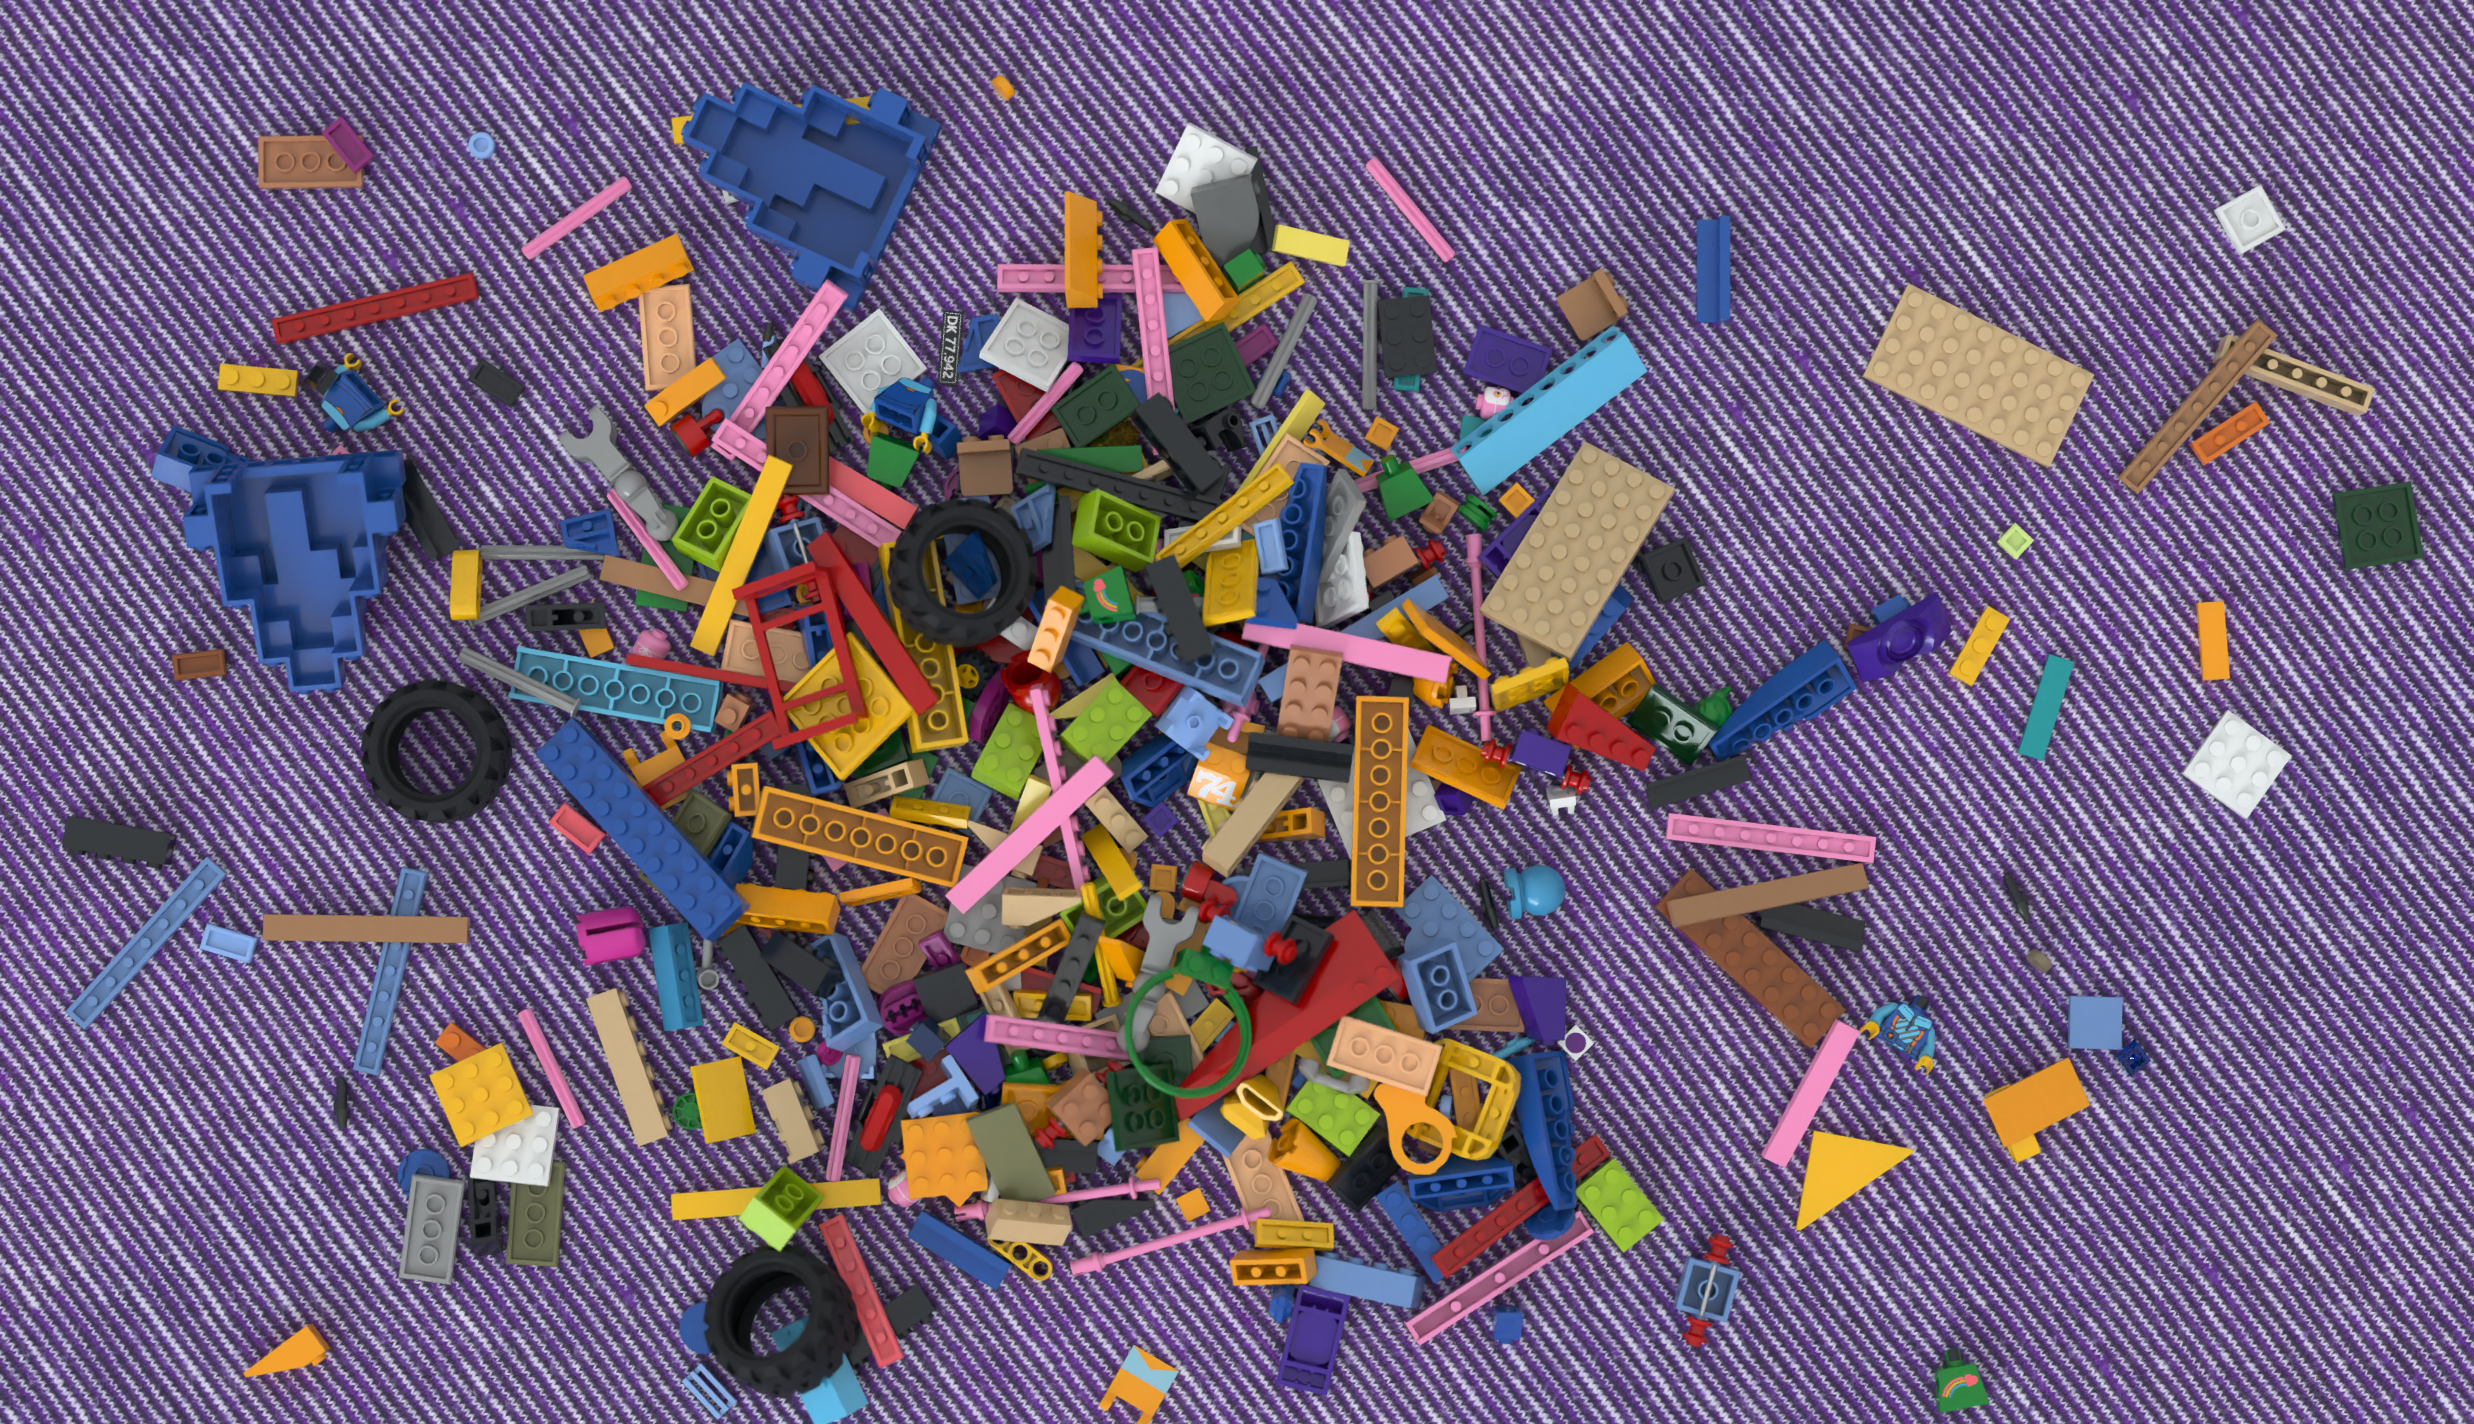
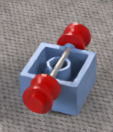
M781 496L777 508L781 509L783 516L779 521L780 524L788 523V525L769 530L763 539L774 574L815 561L806 546L823 533L819 517L803 521L798 520L805 516L804 512L798 511L796 503L800 500L799 496ZM816 578L801 583L806 585L808 593L805 595L806 600H811L812 603L822 601Z
M1212 898L1203 901L1198 907V920L1203 924L1212 922L1202 943L1211 948L1209 953L1222 959L1225 957L1232 960V965L1243 970L1246 968L1253 972H1257L1258 969L1268 971L1275 955H1277V960L1281 964H1286L1295 958L1297 954L1295 940L1289 938L1283 941L1282 934L1277 931L1268 936L1240 921L1229 919L1231 909L1226 905L1218 908L1217 901Z
M1715 1233L1714 1238H1708V1241L1712 1244L1711 1251L1704 1253V1258L1713 1261L1709 1262L1686 1256L1673 1307L1696 1314L1695 1317L1687 1316L1686 1320L1690 1323L1689 1331L1682 1333V1337L1686 1338L1685 1343L1701 1347L1702 1343L1707 1344L1708 1339L1704 1336L1705 1329L1712 1327L1713 1323L1706 1321V1317L1727 1323L1741 1273L1737 1269L1721 1265V1263L1729 1265L1730 1260L1726 1258L1727 1249L1734 1248V1244L1730 1243V1237Z

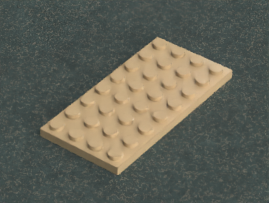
M1908 283L1862 377L2048 468L2060 447L2094 374Z
M1584 441L1480 607V614L1558 656L1565 657L1566 660L1571 661L1672 498L1675 488Z

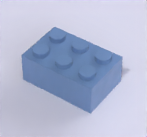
M1441 937L1397 956L1420 1029L1434 1034L1478 1014L1455 941Z

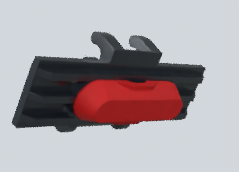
M785 338L763 348L769 361ZM806 355L776 398V401L778 402L783 398L787 406H828L830 454L853 443L855 440L838 411L843 404L837 400L821 372L823 371L822 366L813 367Z
M893 1054L889 1055L879 1080H868V1089L857 1114L852 1116L851 1122L857 1125L858 1128L843 1162L876 1178L891 1142L894 1141L898 1144L903 1142L901 1120L912 1119L907 1112V1106L921 1077L922 1069ZM875 1096H876L877 1098H876V1100H875V1102H874V1104H873V1106H872V1108H871V1110H870V1107H871V1105H872V1103H873V1101H874V1098H875Z

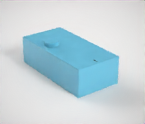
M809 1315L771 1333L779 1352L797 1340L807 1325ZM845 1353L843 1354L842 1366L830 1379L824 1377L821 1379L819 1387L805 1394H800L814 1424H829L869 1404Z

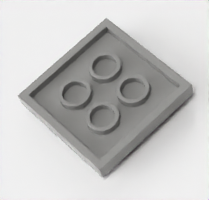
M962 864L958 882L974 867ZM1005 875L964 914L951 902L943 933L950 942L991 953L999 952L1022 939L1026 930V926L1020 929H1012L1008 925H1002V894L1004 887L1036 888L1037 883Z

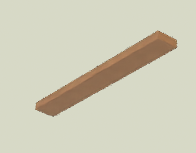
M2256 318L2117 478L2136 494H2139L2278 335Z
M1863 863L1671 900L1667 902L1672 926L1676 928L1868 889L1869 885Z
M263 914V940L469 943L470 917Z

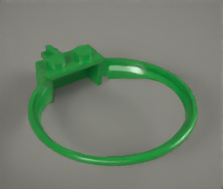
M1203 944L1200 952L1187 948L1177 952L1173 968L1157 973L1145 981L1133 996L1125 1018L1126 1047L1138 1072L1155 1088L1169 1095L1181 1098L1205 1097L1225 1088L1238 1076L1244 1067L1251 1047L1252 1028L1250 1016L1244 1001L1230 982L1234 965L1215 958V955L1209 953L1211 948ZM1174 974H1181L1203 981L1226 991L1223 997L1232 1007L1239 1022L1241 1043L1235 1062L1223 1077L1205 1087L1185 1089L1161 1081L1142 1064L1134 1046L1133 1020L1139 1003L1149 990L1163 981L1172 979Z

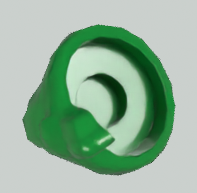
M1728 686L1716 690L1714 694L1697 701L1693 707L1694 710L1718 725V730L1733 714L1731 704L1727 699L1732 691V687Z

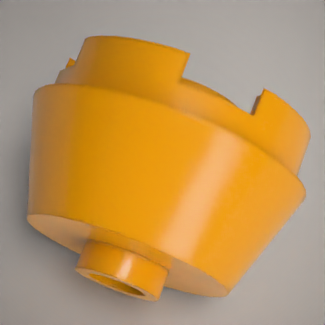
M1452 662L1449 663L1445 683L1413 677L1414 695L1431 708L1438 707L1443 709V703L1447 704L1449 702V698H1451L1455 685H1453L1452 675L1453 673H1458V665Z

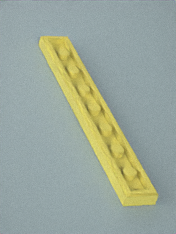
M1305 390L1237 492L1258 477L1286 433L1298 441L1302 440L1325 406V402L1312 391ZM1207 552L1201 553L1191 561L1204 572H1206Z

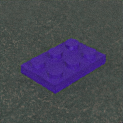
M1103 293V298H1098V308H1070L1067 361L1119 364L1122 294Z
M1479 324L1462 374L1523 394L1543 379L1553 349Z

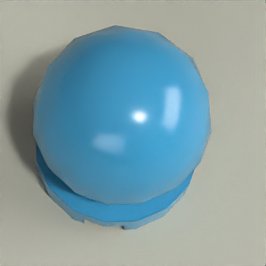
M1538 864L1527 867L1521 874L1516 872L1515 867L1504 869L1505 888H1510L1512 899L1506 900L1510 919H1521L1524 911L1534 916H1545L1556 911L1562 905L1566 886L1563 878L1555 869Z

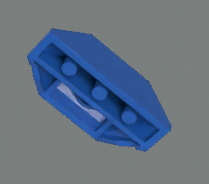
M1620 584L1615 588L1572 660H1566L1570 672L1635 599ZM1551 652L1552 657H1558V659L1562 658L1557 654Z
M789 718L792 733L799 731L797 726ZM808 740L794 744L805 783L812 797L837 791L845 780H840Z
M1166 734L1156 735L1122 761L1121 778L1130 800L1154 808L1189 781L1196 765L1197 757L1193 756Z
M731 821L723 830L707 858L735 887L736 883H742L753 864V838L750 837L751 833Z
M1449 1155L1447 1161L1436 1172L1431 1174L1412 1173L1408 1177L1411 1202L1419 1203L1436 1212L1490 1205L1508 1190L1510 1191L1515 1187L1512 1163L1494 1155L1482 1160H1470L1459 1155ZM1435 1157V1158H1430V1159H1429L1426 1163H1424V1164H1427V1163H1430V1162L1434 1161L1437 1157Z

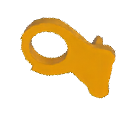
M1385 1083L1378 1085L1375 1088L1374 1097L1383 1108L1387 1118L1389 1142L1393 1157L1403 1169L1411 1173L1431 1174L1436 1172L1447 1161L1452 1150V1138L1457 1137L1453 1124L1446 1116L1426 1106V1096ZM1419 1122L1435 1126L1440 1131L1443 1139V1148L1440 1155L1434 1161L1427 1164H1418L1411 1161L1405 1155L1402 1147L1403 1136L1406 1130Z

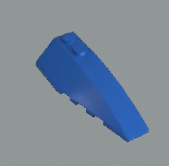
M173 425L157 453L151 478L191 493L188 473L193 466L251 462V460L243 455L240 458L229 452L230 448L222 443Z
M1301 462L1293 480L1294 484L1291 485L1288 493L1290 495L1279 515L1289 570L1264 576L1261 575V569H1259L1258 577L1276 579L1298 622L1312 624L1324 544L1327 466Z
M1824 639L1761 685L1726 720L1708 744L1719 761L1725 760L1750 748V743L1757 740L1766 741L1771 738L1772 733L1783 729L1787 731L1794 728V723L1802 719L1809 721L1857 689L1838 654Z
M1563 1050L1532 1053L1507 1059V1062L1512 1064L1521 1075L1520 1091L1515 1106L1522 1134L1540 1182L1555 1211L1576 1208V1174L1571 1169V1164L1575 1160V1149H1571V1135L1575 1134L1574 1124L1570 1123V1111L1574 1110V1100L1565 1052Z

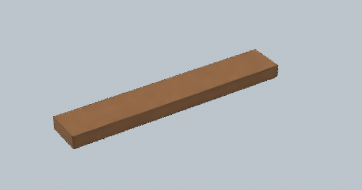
M605 555L599 580L703 606L707 605L716 583L715 581L683 574L688 581V585L678 591L660 568L610 555ZM738 600L733 613L749 617L745 601Z

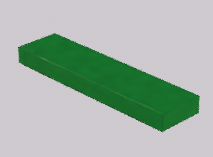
M1140 444L1037 449L1038 452L1113 472L1142 471V448Z

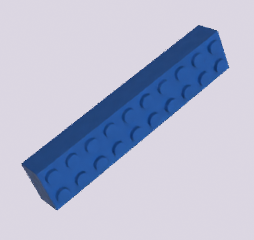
M572 717L535 753L705 940L715 942L751 907L748 901L582 721Z

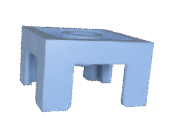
M1185 685L1155 727L1193 756L1204 762L1211 752L1204 747L1219 726L1227 730L1234 719L1210 703L1199 692Z
M823 1025L822 1038L826 1040L825 1038L828 1037L827 1029ZM878 1030L845 1050L841 1059L832 1066L822 1064L821 1068L825 1078L842 1077L845 1056L847 1054H855L861 1057L858 1078H876Z

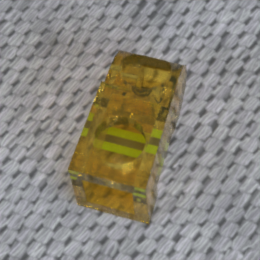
M1126 419L1088 446L1134 445L1138 440L1139 433Z

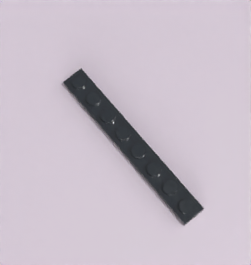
M1026 448L1021 449L1015 474L1083 493L1100 489L1137 507L1197 523L1223 504V500L1200 494L1194 498L1189 491Z

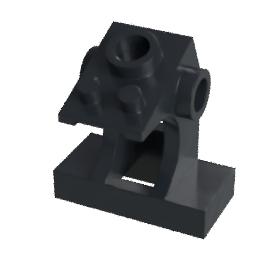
M1223 410L1213 413L1189 428L1195 437L1200 438L1203 443L1205 441V450L1207 452L1219 448L1223 443L1228 452L1245 448L1246 437L1243 436L1239 410Z

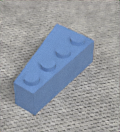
M834 932L833 935H824L811 945L819 950L817 955L820 957L825 955L837 963L835 967L843 972L828 999L819 997V1000H822L824 1009L822 1020L828 1035L825 1038L826 1045L829 1048L844 1052L882 1028L884 1023L848 937Z
M1324 1251L1323 1255H1315L1317 1274L1310 1280V1286L1406 1308L1421 1307L1426 1275L1416 1274L1415 1270L1399 1267V1270L1391 1269L1389 1264L1374 1262V1265L1365 1264L1364 1259L1349 1256V1260L1340 1259L1339 1254Z

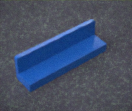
M1720 216L1718 220L1699 219L1696 222V321L1698 323H1727L1730 320V216Z
M1044 587L1033 594L1029 604L1039 623H1041L1047 606L1045 604ZM1069 640L1062 661L1078 687L1107 671L1095 649Z
M924 1209L908 1234V1237L995 1290L998 1289L1013 1264Z

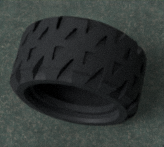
M955 498L943 501L920 514L896 541L894 551L890 555L887 572L890 580L888 585L894 606L901 611V618L912 630L924 634L923 638L939 645H952V647H971L981 642L985 643L1011 626L1021 617L1023 611L1030 604L1036 588L1034 584L1038 576L1037 557L1033 556V544L1023 527L1020 529L1016 519L1001 507L994 508L987 501L968 498L967 500ZM977 529L980 532L983 543L993 552L998 561L1001 571V587L996 601L990 608L974 613L958 612L941 604L928 589L923 574L924 555L930 542L940 536L947 534L970 535Z
M426 680L402 686L390 693L388 699L377 705L368 719L370 721L369 725L363 732L361 751L364 753L362 767L367 781L372 784L373 792L386 806L391 807L398 814L414 820L445 823L471 817L478 810H483L496 798L500 787L504 786L510 771L512 745L511 737L505 728L507 725L500 712L488 702L487 698L472 689L452 682ZM449 709L460 715L473 732L476 742L475 763L468 777L458 787L444 794L427 795L414 788L405 778L400 768L398 759L400 739L407 726L416 717L431 710Z
M786 1244L780 1252L770 1245L755 1248V1253H744L729 1265L732 1268L718 1277L711 1289V1292L714 1294L713 1298L707 1301L703 1322L709 1328L704 1331V1336L709 1351L715 1354V1361L747 1387L762 1395L767 1393L774 1398H789L793 1396L795 1391L801 1395L819 1387L822 1378L827 1377L830 1379L842 1366L844 1352L846 1351L849 1354L856 1334L853 1325L857 1324V1309L851 1297L852 1292L846 1282L813 1253H809L802 1247ZM794 1286L807 1287L811 1300V1309L807 1325L801 1335L793 1344L778 1353L755 1355L751 1345V1327L755 1315L762 1304L782 1289Z

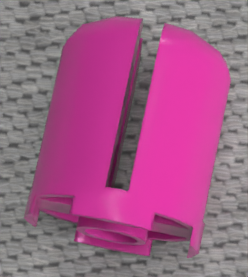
M624 906L576 915L578 920L581 921V923L576 924L579 946H581L582 951H585V955L588 958L583 960L585 966L638 957L643 953L646 945V937L643 934L644 925L640 913L634 907Z

